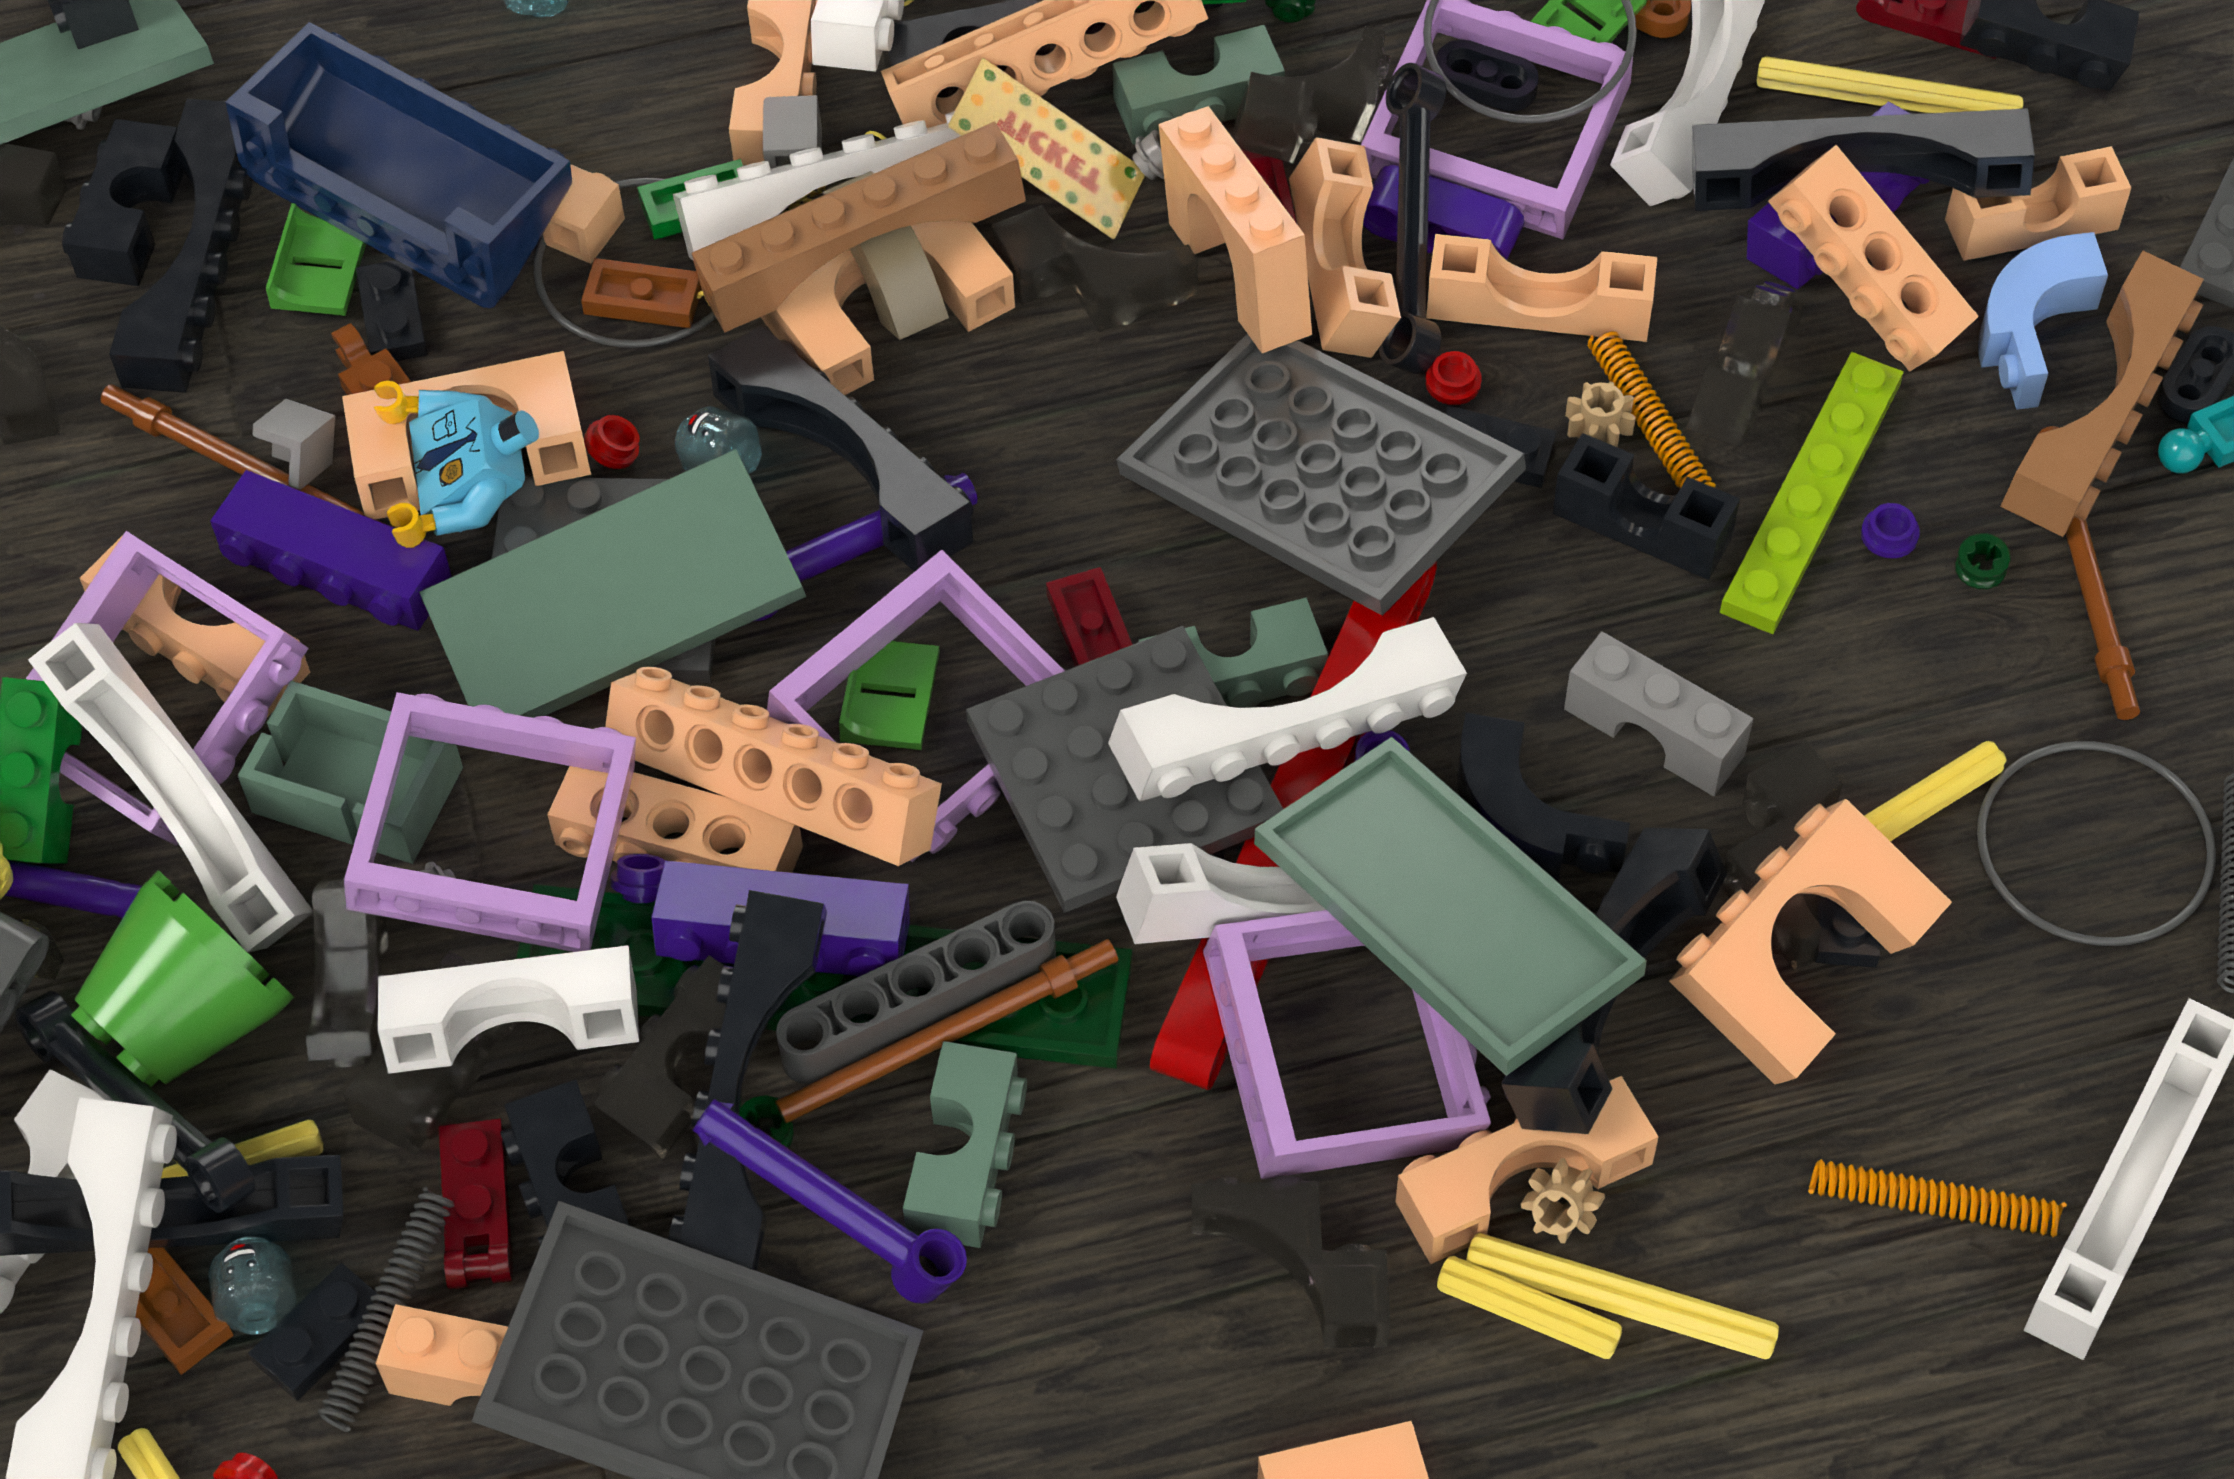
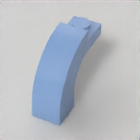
M2094 232L2060 236L2031 246L2013 258L2003 268L1991 289L1979 333L1978 353L1981 368L1999 366L2001 384L2003 388H2010L2016 410L2039 406L2048 376L2034 326L2042 320L2057 314L2098 309L2108 273Z

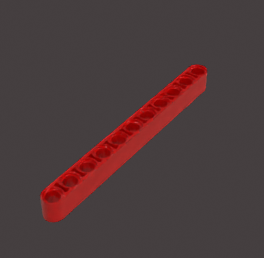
M1437 561L1383 616L1353 601L1311 697L1331 689L1354 673L1372 653L1383 632L1418 622L1435 579ZM1366 733L1350 737L1335 748L1322 749L1317 747L1300 752L1289 761L1280 764L1271 787L1283 809L1352 764L1355 758L1357 743ZM1255 837L1245 841L1236 861L1237 864L1257 867H1279L1254 844ZM1202 938L1158 1034L1150 1060V1070L1205 1090H1210L1213 1087L1229 1052L1203 953L1209 938ZM1269 959L1250 961L1256 988Z

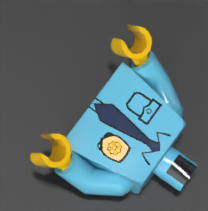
M383 381L375 385L374 390L378 397L388 400L397 399L390 406L374 407L378 416L386 423L397 424L405 420L409 413H418V418L410 421L409 427L421 516L415 506L410 503L395 504L387 511V517L391 525L397 527L392 530L397 543L406 548H413L424 540L428 531H434L435 535L438 536L486 526L502 502L520 489L525 481L521 449L537 441L539 437L537 424L531 415L522 410L513 414L494 405L488 397L459 391L419 390L418 396H406L401 387L393 381Z

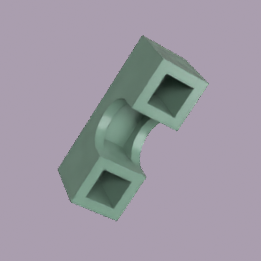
M1265 25L1214 37V69L1202 75L1191 76L1177 72L1170 66L1163 50L1112 63L1113 99L1133 145L1136 144L1135 140L1138 136L1146 137L1153 130L1159 131L1158 124L1207 106L1210 107L1220 122L1251 114H1261L1270 109L1284 106L1285 70Z
M1307 597L1251 611V648L1247 652L1235 657H1221L1209 652L1202 645L1195 626L1185 628L1228 707L1253 708L1260 702L1286 695H1306L1314 690L1328 659L1326 647ZM1154 636L1139 639V642L1152 638Z
M943 1041L930 1094L933 1124L960 1129L970 1137V1140L962 1149L949 1155H932L916 1152L903 1206L905 1227L919 1236L930 1229H943L954 1234L963 1245L981 1248L985 1227H996L1002 1201V1190L994 1189L999 1169L1008 1171L1010 1168L1015 1134L1008 1133L1007 1130L1011 1114H1022L1027 1091V1078L1018 1077L1016 1053Z

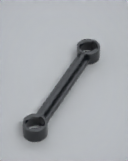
M1406 63L1394 73L1386 91L1387 109L1390 113L1400 117L1396 297L1401 318L1379 347V352L1386 364L1412 374H1420L1433 364L1441 345V332L1438 325L1426 319L1430 122L1437 116L1443 106L1446 97V82L1442 75L1415 63Z
M50 990L16 1009L15 1016L18 1027L31 1050L42 1061L49 1062L57 1058L104 1100L154 1106L173 1115L171 1125H174L176 1128L177 1141L172 1159L187 1171L194 1189L210 1209L220 1213L255 1191V1181L252 1172L235 1145L224 1137L211 1142L82 1031L78 1022L71 1016L72 1010L58 993Z

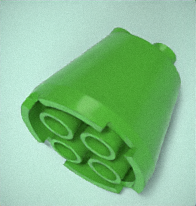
M159 870L138 891L74 999L80 1006L71 1014L97 1040H101L105 1045L114 1038L125 1049L116 1058L150 1087L158 1080H161L164 1084L170 1083L277 1016L294 998L274 977L264 986L262 982L269 976L264 968L187 895L182 892L173 901L172 899L180 891Z

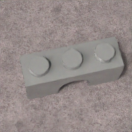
M1602 631L1569 673L1564 710L1612 738L1617 735L1626 722L1641 726L1655 736L1663 746L1666 755L1664 768L1712 796L1717 794L1746 754L1753 717Z

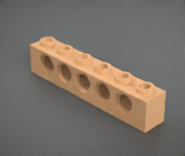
M1043 0L884 69L881 73L902 124L925 120L926 127L929 128L947 123L945 114L956 110L981 59L987 60L994 66H1008L1004 73L1041 97L1050 87L1069 79L1085 78L1093 74L1099 66L1117 58L1136 56L1143 52L1147 45L1163 38L1187 34L1195 28L1196 24L1207 20L1208 16L1202 0ZM1155 1L1148 11L1143 13L1134 12L1141 3ZM1097 22L1106 23L1099 32L1085 34L1088 27ZM1057 44L1055 49L1049 54L1035 55L1042 46ZM947 87H958L956 93L950 97H937L939 92Z
M641 667L635 673L611 682L605 727L615 729L626 736L636 737L635 761L896 866H900L931 850L942 784L921 776L920 771L914 766L904 763H888L870 756L869 751L860 745L836 743L819 736L818 730L811 726L785 723L770 717L769 712L762 707L748 704L739 705L721 698L720 693L711 687L690 686L672 679V674L662 668Z

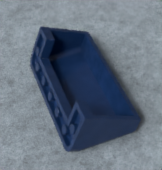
M308 22L225 102L239 163L242 168L246 169L248 176L257 184L291 203H296L300 208L484 308H493L509 292L572 185L570 160L566 159L556 149L543 147L521 135L514 127L496 122L478 112L471 104L449 97L436 90L426 80L414 78L393 67L383 57L371 55L350 44L338 33H329L311 22Z

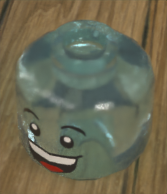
M706 406L686 417L680 424L675 437L676 452L685 471L737 449L748 474H750L757 468L762 454L758 431L754 423L747 417L718 407Z
M259 1237L237 1239L227 1245L213 1258L208 1269L214 1315L219 1321L226 1322L231 1330L250 1335L266 1333L272 1330L295 1308L297 1298L290 1257L279 1245Z

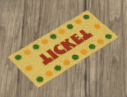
M982 58L948 124L949 128L962 136L995 121L1018 158L1021 177L1110 238L1115 239L1145 175L1134 161L988 60Z

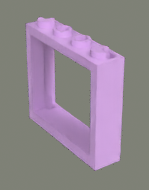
M1431 0L1426 1L1394 73L1406 63L1423 65L1426 58L1423 38L1424 20ZM1439 0L1432 20V43L1437 32L1461 40H1470L1525 58L1540 65L1603 84L1601 89L1617 72L1626 52L1612 43H1597L1572 35L1561 27L1542 26L1523 20L1512 12L1494 11L1472 4L1468 0ZM1633 57L1618 84L1603 99L1593 105L1557 189L1431 148L1429 176L1505 200L1521 211L1525 220L1523 227L1564 239L1631 84ZM1386 91L1361 146H1365L1371 178L1375 179L1383 167L1389 165L1399 166L1400 138L1391 136L1399 117L1390 113L1387 109Z
M126 531L52 641L74 623L99 624L110 640L114 642L159 574L264 640V645L193 749L220 785L231 774L235 765V758L248 738L258 732L264 725L268 716V709L283 686L289 684L298 674L301 667V659L309 648ZM34 667L26 678L28 680L43 681ZM65 752L61 762L60 773L150 833L177 846V840L155 808L152 809L68 752Z
M941 550L769 691L767 711L772 718L788 724L811 726L818 730L819 736L834 741L806 711L849 676V673L853 670L856 671L939 601L1026 686L1065 670ZM989 764L938 807L931 850H929L932 854L940 851L950 842L957 832L955 825L969 813L978 817L987 811L998 799L1001 793L998 790L1000 785ZM917 856V857L911 859L910 861L913 862V861L916 860L919 856Z
M397 692L344 878L346 909L572 952L591 950L635 768L636 737L623 735L621 732L607 727L589 729L568 725L549 716L531 718L505 713L501 709L490 705L472 707L446 702L438 696L431 694H417L414 696ZM413 736L608 773L577 901L374 863L408 737Z
M1327 910L1215 925L1203 950L1261 1179L1456 1150L1466 1138L1474 1133L1486 1130L1491 1124L1486 1106L1491 1096L1485 1086H1480L1474 1066L1477 1057L1476 1047L1413 990L1448 1118L1296 1141L1250 961L1365 946Z

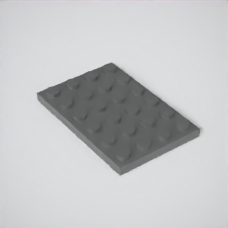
M1248 334L1116 459L1119 473L1125 478L1382 616L1526 470L1524 453L1298 340L1262 354Z
M558 1201L476 1406L472 1422L633 1479H878L924 1330Z

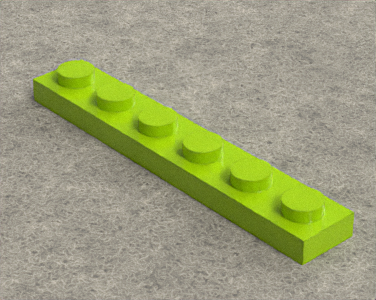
M1851 352L1722 600L1721 614L1774 634L1901 385L1903 371Z

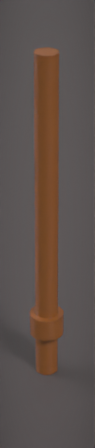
M109 384L103 390L101 403L133 419V425L136 428L154 437L162 434L241 475L248 470L289 486L288 473L172 415V410L169 406L151 397L141 399L113 384ZM310 484L299 490L365 516L363 511Z
M2049 426L2042 429L2039 433L2057 429L2059 427ZM2074 517L2065 534L2098 648V653L2095 655L2094 660L2101 682L2108 684L2117 718L2120 720L2133 719L2139 715L2140 708L2131 677L2135 674V669L2130 651L2127 647L2121 645L2086 520L2083 521Z
M1106 939L1067 959L1063 955H1059L1039 965V973L776 1100L777 1109L786 1124L942 1048L943 1041L954 1042L1050 994L1056 999L1078 988L1077 981L1117 962V953L1112 943Z

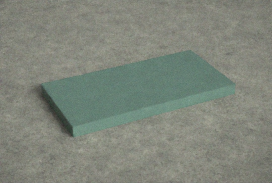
M129 0L139 30L82 49H77L71 31L60 34L56 22L1 42L0 145L212 65L214 62L208 45L176 0Z
M737 449L419 592L468 706L490 705L501 709L505 713L531 718L546 716L611 686V682L633 674L641 667L656 666L806 597L800 580Z
M1390 737L1255 828L1254 844L1506 1076L1645 974L1647 960L1393 737Z

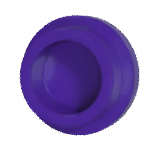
M1886 503L1876 507L1865 517L1861 528V538L1864 545L1872 553L1884 558H1900L1908 555L1916 547L1920 535L1919 525L1913 513L1905 506L1896 503Z
M651 854L625 855L618 859L617 869L611 873L610 886L616 892L621 893L622 897L629 902L650 903L656 901L665 860Z

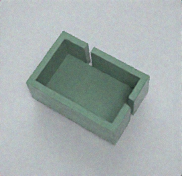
M290 681L267 722L271 735L261 733L238 774L251 812L354 845L391 711ZM413 736L408 737L377 853L411 864L414 863L463 769L456 744Z

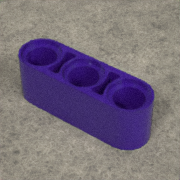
M1389 165L1380 169L1373 183V191L1367 204L1363 226L1379 237L1397 242L1399 166ZM1429 176L1427 253L1433 254L1435 234L1489 239L1492 241L1497 252L1507 260L1525 224L1521 211L1505 200Z

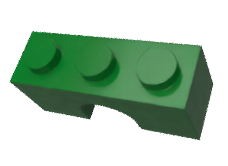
M2 677L0 694V841L3 848V856L7 860L68 863L74 804L63 802L59 789V774L61 762L67 748L71 745H80L82 724L64 709L44 681Z

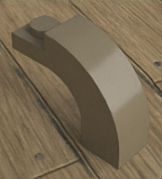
M869 171L856 178H846L828 184L825 188L826 191L811 197V199H817L874 173ZM911 226L898 228L870 238L850 249L864 276L881 325L899 340L949 318L933 271Z

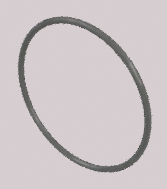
M1431 0L1424 20L1423 38L1426 56L1432 70L1443 76L1446 82V90L1461 103L1476 112L1503 121L1544 123L1570 117L1586 110L1603 99L1618 84L1629 67L1634 54L1637 34L1636 19L1630 0H1621L1628 20V43L1622 63L1610 81L1600 91L1582 103L1565 110L1542 115H1516L1488 108L1468 98L1449 81L1437 62L1432 46V20L1439 0Z
M634 178L615 183L619 184V189L643 186L665 179ZM543 234L539 240L533 269L538 295L548 312L562 326L582 338L614 347H651L687 337L716 319L715 314L711 311L707 316L693 324L691 328H685L661 337L639 340L609 338L584 330L565 318L550 301L542 279V259L546 248Z
M2073 741L2053 744L2034 750L2010 764L1996 778L1984 797L1978 816V848L1983 866L1993 886L2002 898L2025 919L2053 935L2070 941L2096 946H2123L2157 938L2179 926L2194 913L2206 896L2213 879L2216 863L2215 839L2209 819L2199 800L2189 787L2165 766L2139 752L2122 746L2095 741ZM2070 750L2110 752L2136 760L2150 767L2171 782L2183 794L2192 806L2202 826L2206 842L2207 859L2204 877L2194 898L2185 909L2167 923L2155 929L2130 936L2097 937L2068 931L2043 920L2023 906L2009 892L1994 869L1989 855L1986 839L1988 813L1994 797L2005 781L2017 770L2038 758Z

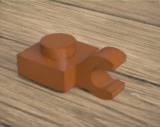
M351 323L331 333L332 338L339 346L336 349V354L347 368V370L338 374L341 387L347 395L374 390L375 385L383 381H393L398 385L411 382L386 348L371 356L360 334Z

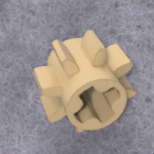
M1611 381L1609 383L1601 382L1592 385L1588 382L1584 383L1582 399L1569 397L1567 400L1565 416L1569 418L1568 437L1578 436L1579 438L1584 433L1618 447L1620 434L1632 436L1634 432L1636 417L1631 414L1633 396H1623L1622 392Z
M1560 1158L1551 1175L1540 1168L1534 1171L1528 1181L1534 1191L1527 1193L1521 1202V1208L1532 1211L1534 1221L1536 1222L1533 1231L1536 1234L1545 1231L1549 1234L1557 1235L1560 1243H1566L1575 1226L1587 1235L1591 1232L1597 1222L1595 1215L1591 1211L1599 1209L1605 1199V1194L1593 1191L1590 1181L1592 1170L1590 1168L1580 1171L1576 1168L1568 1167L1565 1158ZM1561 1197L1568 1200L1564 1205L1558 1202Z

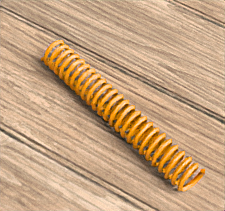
M1610 331L1604 333L1595 341L1594 345L1592 344L1594 336L1591 335L1587 346L1592 350V354L1596 357L1597 362L1600 363L1601 369H1604V373L1608 376L1609 381L1614 382V386L1622 392L1623 396L1637 394L1633 399L1631 414L1636 417L1635 421H1637L1638 427L1646 435V439L1650 441V445L1654 448L1655 453L1658 454L1659 460L1663 461V466L1671 474V478L1675 481L1676 486L1681 488L1687 477L1693 479L1702 473L1700 477L1694 480L1699 482L1706 480L1704 484L1715 488L1716 484L1711 482L1712 478L1710 476H1706L1707 470L1702 469L1703 464L1698 462V456H1694V450L1689 449L1690 444L1685 442V436H1681L1682 432L1677 429V424L1673 422V417L1668 416L1669 411L1664 409L1665 405L1663 403H1660V397L1656 396L1655 390H1651L1652 385L1647 383L1648 379L1643 376V371L1639 370V364H1635V358L1631 357V352L1627 351V346L1623 344V340L1618 338V332ZM1609 336H1614V338L1607 340L1600 347H1597L1598 344L1605 338ZM1656 419L1651 424L1647 425L1649 421ZM1661 425L1655 431H1652L1653 428ZM1670 438L1664 444H1660L1662 441ZM1672 446L1669 450L1664 451L1667 447ZM1682 447H1685V449L1679 451L1673 457L1668 458L1671 454L1677 452ZM1689 453V456L1681 459L1683 456ZM1681 459L1678 463L1673 464L1676 460ZM1691 460H1693V463H1690L1687 466H1685L1682 470L1677 471L1680 467L1686 465ZM1690 472L1686 477H1682L1684 474Z
M1822 1159L1817 1161L1808 1189L1810 1195L1814 1193L1819 1176L1818 1194L1821 1197L1825 1193L1829 1178L1828 1196L1832 1198L1835 1195L1839 1179L1838 1197L1842 1200L1845 1197L1849 1181L1848 1199L1852 1202L1855 1199L1859 1183L1858 1201L1861 1204L1865 1201L1869 1185L1868 1202L1872 1205L1875 1203L1879 1187L1878 1204L1882 1207L1885 1205L1890 1185L1888 1206L1892 1209L1895 1207L1900 1187L1898 1208L1901 1211L1905 1209L1910 1189L1908 1209L1911 1213L1915 1210L1920 1191V1214L1925 1212L1930 1193L1929 1214L1931 1216L1935 1214L1940 1195L1939 1216L1941 1218L1945 1216L1950 1197L1949 1217L1951 1220L1956 1216L1961 1196L1959 1214L1961 1222L1966 1218L1971 1198L1969 1217L1971 1223L1976 1221L1981 1200L1979 1220L1981 1225L1986 1223L1991 1202L1989 1222L1991 1227L1996 1225L2001 1204L2000 1227L2002 1229L2006 1227L2009 1209L2012 1206L2010 1221L2012 1231L2016 1229L2022 1205L2020 1224L2022 1233L2027 1228L2032 1207L2030 1232L2034 1234L2037 1231L2038 1220L2042 1210L2040 1233L2042 1236L2047 1234L2048 1222L2052 1212L2050 1232L2052 1238L2057 1236L2060 1217L2064 1207L2067 1206L2065 1202L2057 1205L2055 1200L2047 1203L2044 1198L2037 1202L2034 1196L2028 1199V1201L2025 1195H2021L2017 1199L2016 1195L2011 1193L2007 1197L2004 1191L1997 1195L1994 1189L1987 1193L1983 1187L1976 1191L1974 1186L1966 1190L1964 1184L1956 1188L1953 1182L1946 1187L1943 1180L1936 1185L1933 1178L1926 1183L1923 1177L1916 1181L1913 1175L1906 1179L1903 1173L1896 1177L1892 1171L1885 1175L1883 1170L1878 1171L1876 1174L1873 1168L1865 1172L1863 1166H1860L1855 1171L1852 1164L1845 1170L1843 1163H1839L1835 1168L1833 1161L1828 1162L1825 1166V1162Z

